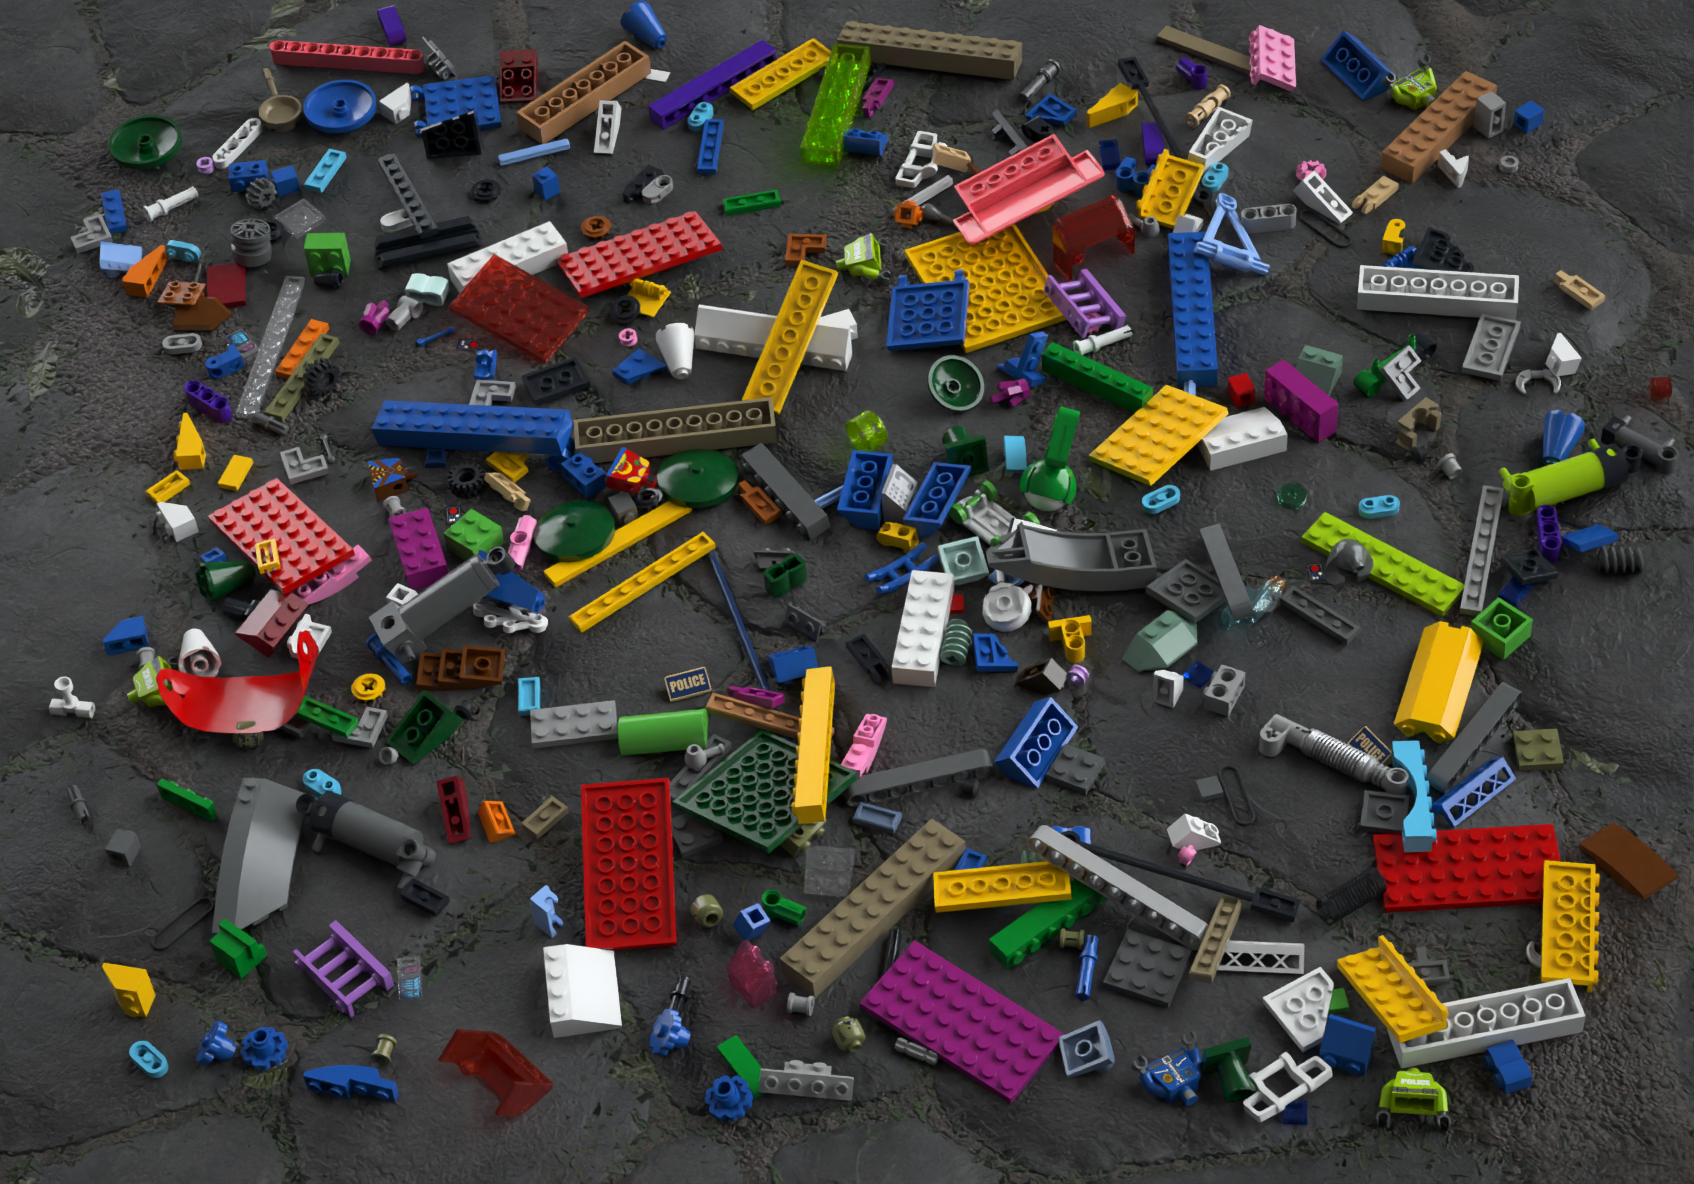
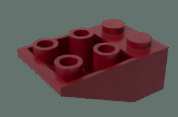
M536 50L499 51L500 103L528 102L537 99L538 56Z

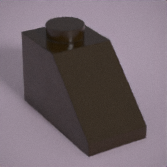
M1050 658L1024 668L1016 684L1019 687L1049 695L1054 692L1058 693L1064 688V682L1068 674Z

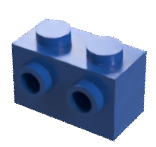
M266 160L229 164L228 179L232 192L247 191L245 188H249L250 182L254 183L255 178H266L269 180Z
M581 452L561 463L563 478L586 499L606 488V474L604 470L594 465L591 458L584 456Z

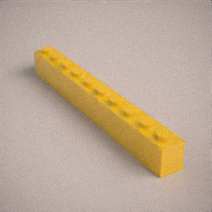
M832 667L806 669V677L802 678L804 691H801V700L803 705H800L801 718H799L801 732H798L799 746L796 747L798 760H795L797 774H794L796 788H793L795 802H792L793 816L797 815L799 824L825 822L835 691Z

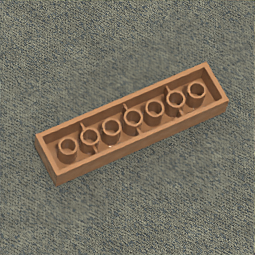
M622 42L517 111L519 129L539 143H547L597 110L600 100H612L651 74L649 56L628 42Z
M1465 71L1382 151L1381 169L1413 184L1439 158L1440 151L1447 150L1474 124L1477 98L1490 91L1496 94L1497 85Z

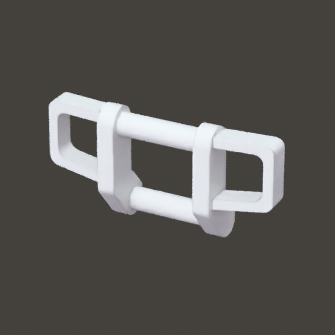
M924 131L916 133L914 141L909 148L906 161L901 165L896 176L897 185L915 188L922 179H927L936 174L938 167L937 164L933 163V144L947 146L945 143H937V134ZM921 139L933 141L932 146L918 143ZM916 155L932 158L931 163L923 167L912 165ZM903 176H909V177H915V179L909 180V179H904V178H902V177H903Z
M1284 1052L1272 1064L1257 1073L1253 1072L1248 1075L1256 1088V1093L1243 1101L1244 1110L1256 1121L1262 1122L1283 1111L1286 1105L1303 1094L1316 1090L1333 1076L1332 1069L1318 1056H1314L1297 1066L1292 1057L1287 1052ZM1284 1067L1289 1076L1300 1086L1279 1098L1265 1086L1263 1080ZM1314 1067L1320 1068L1323 1072L1314 1079L1305 1073ZM1261 1100L1269 1106L1262 1111H1257L1252 1107Z

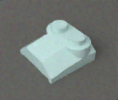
M978 536L938 545L940 563L945 573L954 575V585L978 581L989 575Z

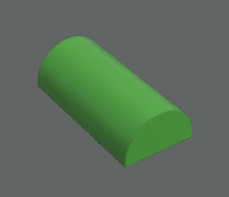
M697 709L620 717L618 721V740L621 755L687 750L692 744L706 748L709 723L707 710Z

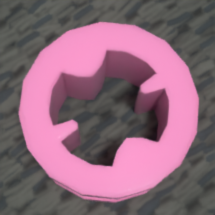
M627 328L619 333L620 342L623 346L630 347L637 343L638 339L635 330Z

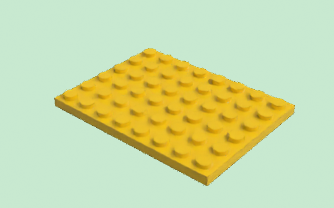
M1015 224L976 244H968L961 233L958 232L905 250V257L922 284L955 281V270L963 269V276L968 279L970 284L965 344H961L965 353L1067 320L1045 294L1044 286L1048 274Z

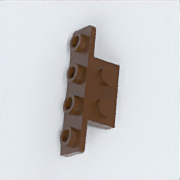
M1025 580L1022 583V589L1028 594L1032 605L1037 604L1036 613L1048 624L1053 614L1054 587L1035 584Z

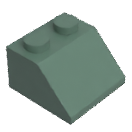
M1305 345L1295 369L1330 396L1342 373L1343 355Z

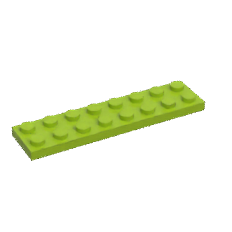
M1326 512L1301 537L1303 544L1326 556H1329L1332 547L1342 539L1357 541L1370 552L1374 562L1368 578L1442 617L1463 595L1465 585Z

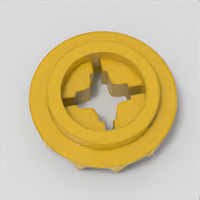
M377 674L361 675L353 682L351 687L353 696L358 701L364 700L365 702L371 699L375 701L376 697H382V692L386 691L384 679ZM366 687H367V688H371V687H372L373 690H369V689H368L367 691H365V688H366Z

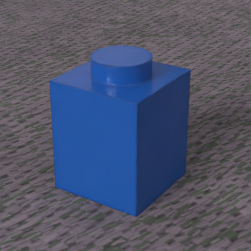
M1529 101L1515 110L1513 125L1528 134L1543 124L1544 109Z
M293 166L271 172L273 179L270 182L274 184L279 197L300 191L298 178Z
M545 167L532 174L534 191L541 198L547 200L560 193L558 176L551 169Z
M759 903L740 911L733 926L746 943L763 935L771 920Z

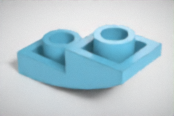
M1004 436L1005 472L1023 473L1027 468L1024 436Z

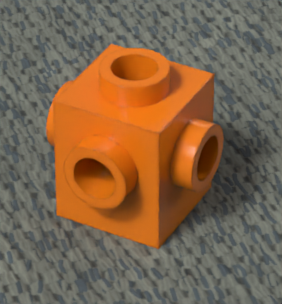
M904 200V204L898 203L897 207H895V222L901 223V227L912 228V225H918V222H921L922 210H920V206L915 205L916 202ZM909 211H911V218L907 216Z

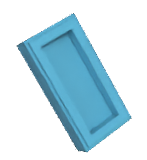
M539 677L518 679L519 716L530 715V710L540 709Z

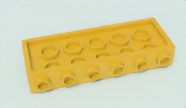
M1544 860L1541 982H1552L1570 978L1572 984L1587 985V992L1591 993L1593 984H1598V971L1594 970V965H1598L1599 952L1594 951V945H1598L1599 932L1595 931V926H1598L1599 912H1595V906H1599V893H1595V887H1599L1600 875L1595 874V864Z
M1383 935L1378 937L1379 947L1348 955L1337 960L1338 969L1399 1043L1447 1028L1446 1018H1448L1449 1014L1446 1006L1439 1002L1435 993L1428 989L1424 980L1416 975L1414 968L1405 962L1403 955L1399 954L1393 944L1388 942Z

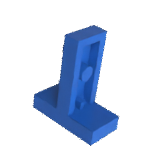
M1044 332L1029 334L1021 358L1008 359L1004 364V367L1019 379L1024 378L1030 387L1043 385L1046 379L1045 376L1035 370L1039 364V358L1042 350L1045 348V342L1048 337Z

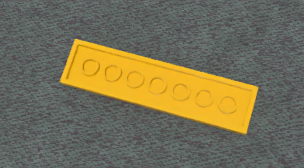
M805 260L800 261L742 401L772 397L774 413L780 414L838 276L836 270Z

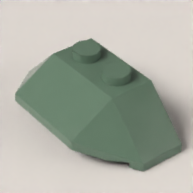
M1164 612L1136 634L1122 657V662L1136 673L1143 672V670L1168 668L1197 645V624H1194L1177 612Z

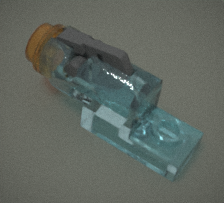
M1277 576L1269 578L1256 590L1248 586L1245 587L1254 611L1253 616L1245 619L1256 622L1264 614H1272L1280 601V597L1285 592L1286 584L1281 578ZM1228 606L1222 612V626L1230 629L1234 623L1240 621H1233Z

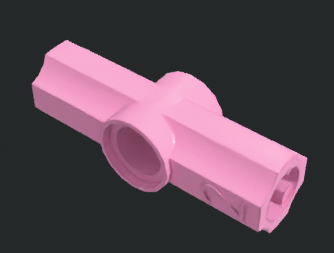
M523 515L522 518H519L515 532L510 536L511 544L508 554L515 561V566L512 570L515 573L522 570L526 556L531 552L530 544L537 521L528 515Z

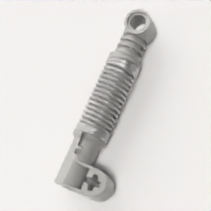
M1275 714L1260 732L1259 751L1264 756H1277L1287 744H1291L1299 748L1303 754L1310 758L1313 757V759L1319 760L1323 764L1337 769V771L1340 770L1344 774L1347 773V775L1354 777V779L1360 782H1372V784L1384 789L1385 793L1406 795L1409 778L1407 771L1402 768L1390 769L1380 764L1375 757L1359 751V749L1349 746L1344 742L1342 743V741L1332 738L1328 734L1325 735V733L1317 729H1308Z

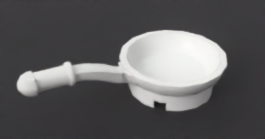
M996 570L998 585L993 586L987 596L985 595L983 616L986 623L993 629L1001 632L1013 631L1020 628L1028 620L1031 614L1032 602L1022 588L1005 583L1004 572Z

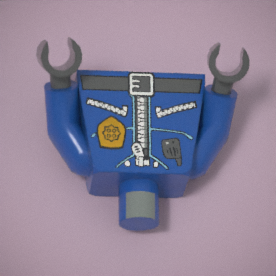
M1193 1031L1190 1032L1191 1042L1186 1041L1185 1034L1181 1035L1182 1044L1188 1048L1186 1050L1182 1047L1147 1065V1059L1144 1056H1138V1060L1141 1063L1140 1067L1135 1060L1131 1061V1069L1139 1071V1078L1148 1093L1164 1098L1168 1103L1182 1099L1187 1106L1194 1104L1198 1100L1195 1091L1198 1089V1081L1202 1077L1199 1052L1197 1047H1194L1197 1036Z

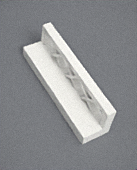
M1229 941L1225 952L1232 959L1226 965H1219L1217 969L1304 974V944ZM1230 952H1237L1238 954L1234 957ZM1242 953H1249L1255 960L1249 966H1242L1237 958ZM1253 953H1260L1261 955L1257 958ZM1266 954H1273L1278 962L1272 967H1266L1260 959ZM1277 954H1283L1284 956L1280 959ZM1289 955H1299V968H1289L1283 960ZM1258 962L1262 967L1254 965ZM1281 963L1285 968L1277 966Z

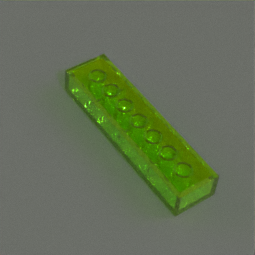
M834 43L800 147L803 164L839 167L844 151V135L851 129L871 65L869 47Z

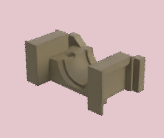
M1425 397L1398 420L1397 424L1401 426V430L1399 431V439L1395 443L1411 452L1412 447L1416 446L1417 434L1414 433L1415 423H1423L1432 430L1437 431L1441 427L1442 413L1436 410L1439 405Z

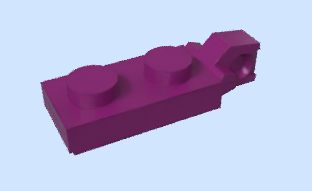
M876 78L862 99L864 117H871L874 114V110L879 109L894 86L892 79Z
M730 686L727 688L728 697L760 705L768 709H775L776 706L785 702V695L782 693L753 687L741 688Z

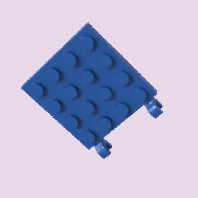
M495 75L423 85V88L416 85L410 87L411 93H415L412 94V100L417 101L425 98L427 123L423 121L414 122L415 128H420L416 129V136H422V128L471 111L477 112L480 130L502 127Z
M963 269L955 270V281L909 285L907 275H899L898 286L892 287L886 345L888 351L965 344L970 284L968 279L963 276Z

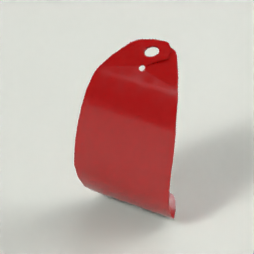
M309 631L299 632L297 654L300 670L294 673L274 676L216 678L201 677L165 668L159 670L156 682L160 696L171 712L188 727L217 733H258L271 731L286 724L297 713L303 701L319 653V647ZM303 642L307 646V654L304 652ZM164 679H167L171 683V691H169L165 687ZM240 721H255L256 723L251 728L237 730L236 728L237 723Z

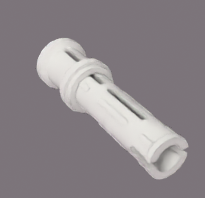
M192 186L168 199H159L149 207L144 206L143 213L146 219L152 222L154 218L160 215H167L169 210L198 198V192Z
M1126 325L1099 336L1090 335L1085 340H1075L1073 342L1074 352L1082 356L1091 351L1095 353L1100 347L1132 337V332L1124 333L1131 329Z

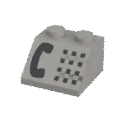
M892 464L881 493L883 521L905 525L903 518L918 492L917 481L896 464Z

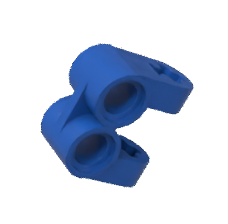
M1126 157L1116 170V189L1120 192H1130L1133 190L1135 196L1142 198L1143 188L1146 184H1149L1150 173L1152 169L1156 168V165H1151L1147 172L1139 171L1135 173L1137 160Z

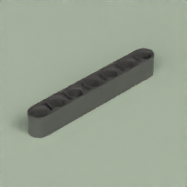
M1220 523L1199 529L1233 621L1253 616L1254 611Z
M1504 682L1497 687L1430 770L1426 781H1429V786L1444 794L1451 790L1519 705L1523 696L1522 691Z
M978 749L863 775L846 788L844 793L848 805L858 807L860 802L872 804L961 784L965 781L983 779L992 775L994 768L988 751Z

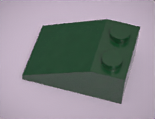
M423 690L386 739V742L411 763L415 764L450 738L464 719L439 699Z

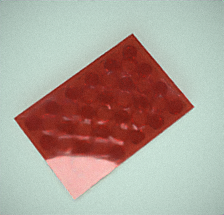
M495 254L492 255L449 306L450 311L544 364H546L589 312V306Z

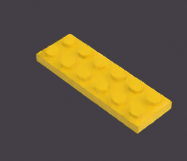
M812 38L731 86L730 93L749 108L755 110L820 71L822 67L837 61V56L816 39Z
M1048 861L933 872L936 913L1072 899L1070 875Z

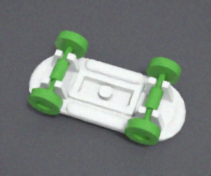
M984 481L979 485L980 491L977 489L973 496L966 497L957 504L954 503L949 510V515L956 523L964 525L990 546L995 547L999 544V540L1007 534L1011 519L1015 517L993 502L998 497V492L991 482ZM1027 512L1022 516V520L1040 524L1038 518L1031 512Z

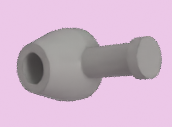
M1132 213L1127 216L1126 221L1140 227L1141 234L1144 237L1154 238L1159 235L1160 227L1155 217L1148 216L1143 221Z
M721 743L718 746L703 750L699 745L692 744L687 748L685 763L691 769L701 768L706 764L707 758L725 754L724 746Z

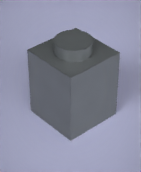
M622 492L608 498L610 512L619 527L638 519L637 507L628 492Z
M117 829L105 850L111 863L130 867L141 845L136 833Z

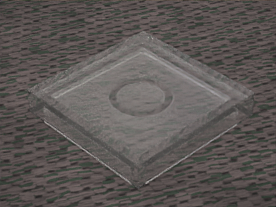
M302 199L275 215L274 220L281 222L284 229L294 238L298 239L326 222V217L308 201Z

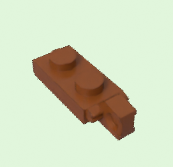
M745 480L738 484L739 492L741 493L740 498L764 525L782 516L781 510L759 486L752 488Z

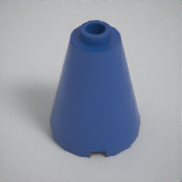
M643 0L632 4L629 7L631 10L628 13H623L620 25L624 30L652 48H662L666 44L667 36L650 4Z
M1553 410L1546 414L1543 436V462L1546 466L1568 458L1584 432L1585 422L1581 417L1571 412L1569 415L1562 414L1563 410Z

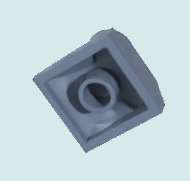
M1100 1020L1058 1037L1068 1078L1094 1070L1106 1072L1112 1068L1115 1059L1111 1041L1104 1024Z

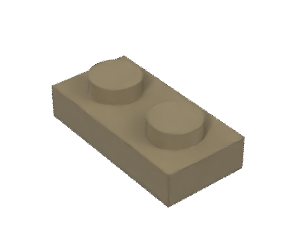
M552 796L521 823L522 828L536 839H539L569 813L568 807Z

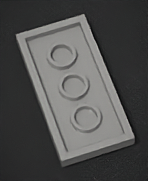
M1482 313L1464 360L1462 373L1501 381L1518 335L1521 321Z
M615 700L530 710L533 748L618 739Z

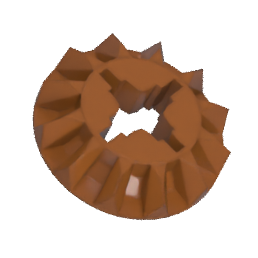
M602 216L587 218L581 225L583 236H587L588 239L592 237L595 240L598 237L604 238V235H608L611 230L610 221Z

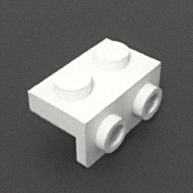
M305 614L302 620L298 622L295 632L287 641L291 657L298 659L297 639L300 631H309L319 647L320 653L332 633L331 627L311 621L310 615ZM303 642L304 652L307 654V646Z

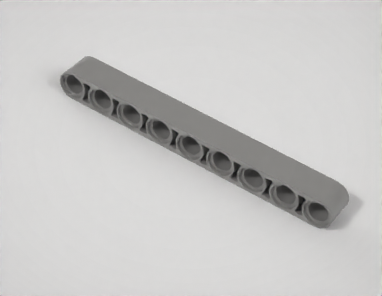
M1046 825L1039 826L1028 840V848L1039 857L1192 950L1200 948L1209 926L1206 922Z

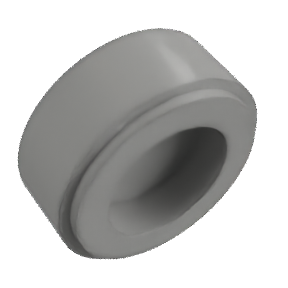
M1504 156L1499 161V169L1504 173H1514L1518 169L1519 161L1513 156Z

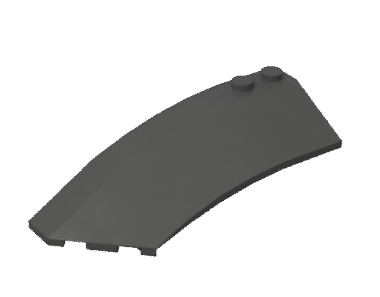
M1023 522L1017 525V529L1014 532H1008L1003 536L997 546H991L986 550L989 567L1028 582L1049 587L1080 591H1125L1129 589H1146L1150 583L1157 579V566L1146 529L1110 533H1072L1023 525Z
M243 778L231 815L221 860L212 928L213 936L220 932L218 924L224 918L242 930L250 924L255 926L269 918L268 914L275 910L281 911L288 907L287 902L294 860L306 817L298 812L296 801L304 793L265 778Z

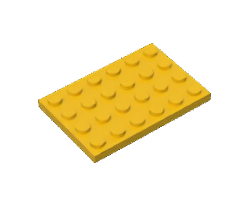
M1165 385L1143 408H1140L1090 453L1089 459L1093 463L1151 486L1228 415V410L1226 407Z

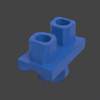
M487 350L477 351L474 371L475 380L494 379L497 350H492L491 352Z

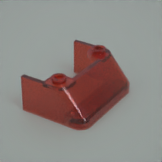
M1112 195L1060 217L1053 224V263L1069 281L1072 280V266L1083 261L1086 253L1085 249L1116 236L1118 241L1131 254L1135 253V229L1120 198Z
M456 1029L438 1058L440 1062L455 1063L459 1066L458 1070L465 1075H479L503 1098L494 1112L496 1115L521 1116L546 1096L553 1087V1082L506 1038L496 1032Z

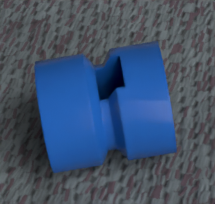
M571 437L569 438L563 455L547 454L546 465L548 468L556 472H562L561 463L573 457L575 453V440Z

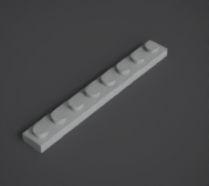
M1483 485L1460 614L1478 616L1482 612L1504 488Z

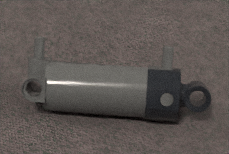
M327 791L320 797L304 793L296 801L298 812L310 817V827L314 832L318 833L312 846L313 851L320 852L326 837L396 866L397 869L404 871L397 886L398 889L404 890L409 884L412 875L417 877L421 866H431L436 859L434 850L423 845L424 838L421 831L357 804L353 800L333 791ZM313 802L311 809H309L310 803Z

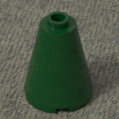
M248 561L200 562L195 566V568L199 567V572L195 573L197 585L201 596L206 595L208 598L205 600L207 603L213 602L252 581L253 576H255V568Z

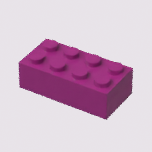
M1284 359L1265 370L1264 399L1267 403L1273 405L1282 415L1289 418L1295 426L1300 427L1318 443L1337 431L1338 403Z
M428 507L388 518L392 536L410 589L419 590L429 587L448 574L447 564Z

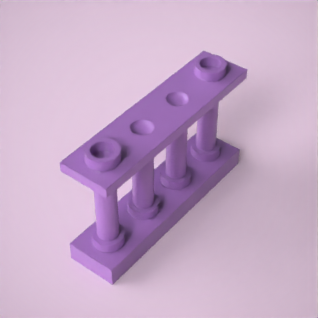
M1087 269L1080 270L1077 281L1060 284L1057 283L1052 275H1048L1044 286L1045 294L1082 338H1086L1088 328L1091 326L1109 324L1113 330L1123 327L1126 319L1125 313ZM1078 288L1082 293L1067 295L1065 290ZM1088 300L1092 305L1077 307L1074 302ZM1098 312L1102 317L1087 319L1084 314Z
M335 920L329 925L331 931L330 939L305 957L297 949L293 951L296 960L294 965L299 972H305L334 1001L335 1006L341 1013L346 1012L352 1018L354 1016L352 1008L354 1001L376 985H381L388 991L394 986L391 973ZM335 945H340L343 948L341 954L319 970L311 964ZM355 959L357 961L356 966L333 983L325 977L346 960ZM368 972L371 975L369 980L346 997L339 991L341 987L360 973Z

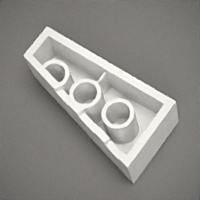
M1218 107L1189 151L1188 161L1204 165L1205 170L1202 174L1204 175L1211 165L1218 163L1249 137L1253 120Z

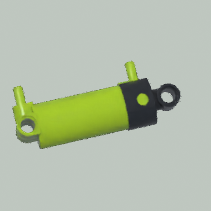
M1590 439L1588 445L1592 450L1551 465L1510 475L1506 468H1501L1499 474L1504 479L1502 485L1510 495L1508 510L1512 515L1522 516L1538 510L1541 505H1554L1597 490L1622 484L1627 481L1628 473H1635L1640 469L1643 451L1639 446L1633 444L1624 446L1622 451L1613 443L1600 447L1595 439Z

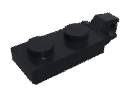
M648 164L625 187L622 193L623 202L630 204L636 197L642 198V190L657 177L664 175L663 170Z

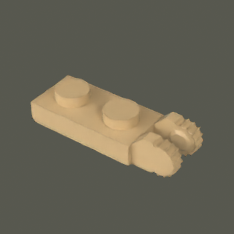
M1383 176L1364 193L1357 196L1352 203V207L1358 209L1364 204L1361 211L1366 215L1398 190L1399 184Z

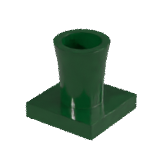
M962 426L952 427L944 433L942 443L945 446L946 462L948 464L971 466L968 476L989 471L986 438L983 434L970 437L968 430Z
M1249 1037L1203 1050L1201 1060L1202 1075L1206 1076L1218 1072L1226 1102L1243 1100L1256 1091L1243 1065L1248 1063L1252 1046Z

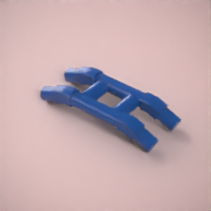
M920 542L906 555L886 567L865 574L864 580L866 582L878 581L887 575L892 581L885 583V585L877 586L876 591L878 594L892 593L910 581L912 570L928 572L939 560V557L934 553L928 560L918 565V567L915 566L912 561L916 560L927 548L923 542ZM905 566L910 572L900 577L895 570Z

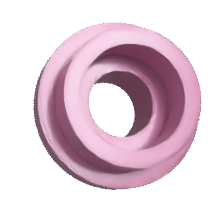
M1192 845L1188 848L1184 846L1178 853L1177 857L1179 858L1178 863L1180 865L1188 866L1194 859L1197 852L1193 849Z

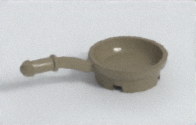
M264 68L262 73L272 97L261 104L259 116L269 130L272 128L275 129V132H286L294 129L296 123L301 120V103L293 96L278 95L270 69Z

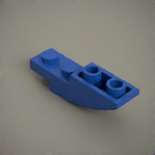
M337 1065L313 1069L303 1074L307 1089L315 1093H327L335 1098L343 1097L350 1099L352 1092H355L362 1096H373L382 1101L396 1102L399 1096L396 1082L380 1078L376 1068Z

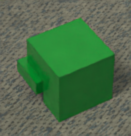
M224 918L218 924L220 932L209 942L216 962L242 980L267 954L263 944L260 943L258 945L255 939Z

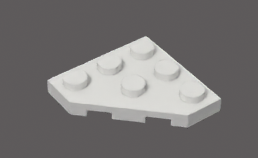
M1319 967L1263 997V1004L1302 1052L1318 1045L1323 1040L1334 982Z

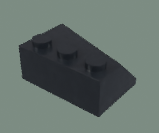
M471 111L421 129L427 159L482 155V137L476 111Z

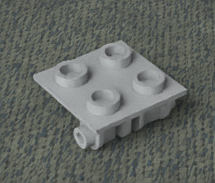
M422 37L434 51L426 57V61L439 77L447 79L451 73L457 76L452 70L455 67L448 59L444 61L446 59L445 55L439 49L436 51L438 47L432 40L428 42Z

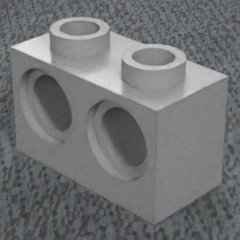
M1221 664L1218 671H1214L1212 674L1211 684L1209 687H1205L1202 699H1204V709L1229 716L1245 687V672Z

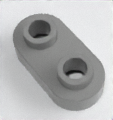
M190 333L168 336L163 340L162 345L167 354H181L198 351L202 347V341L198 334Z

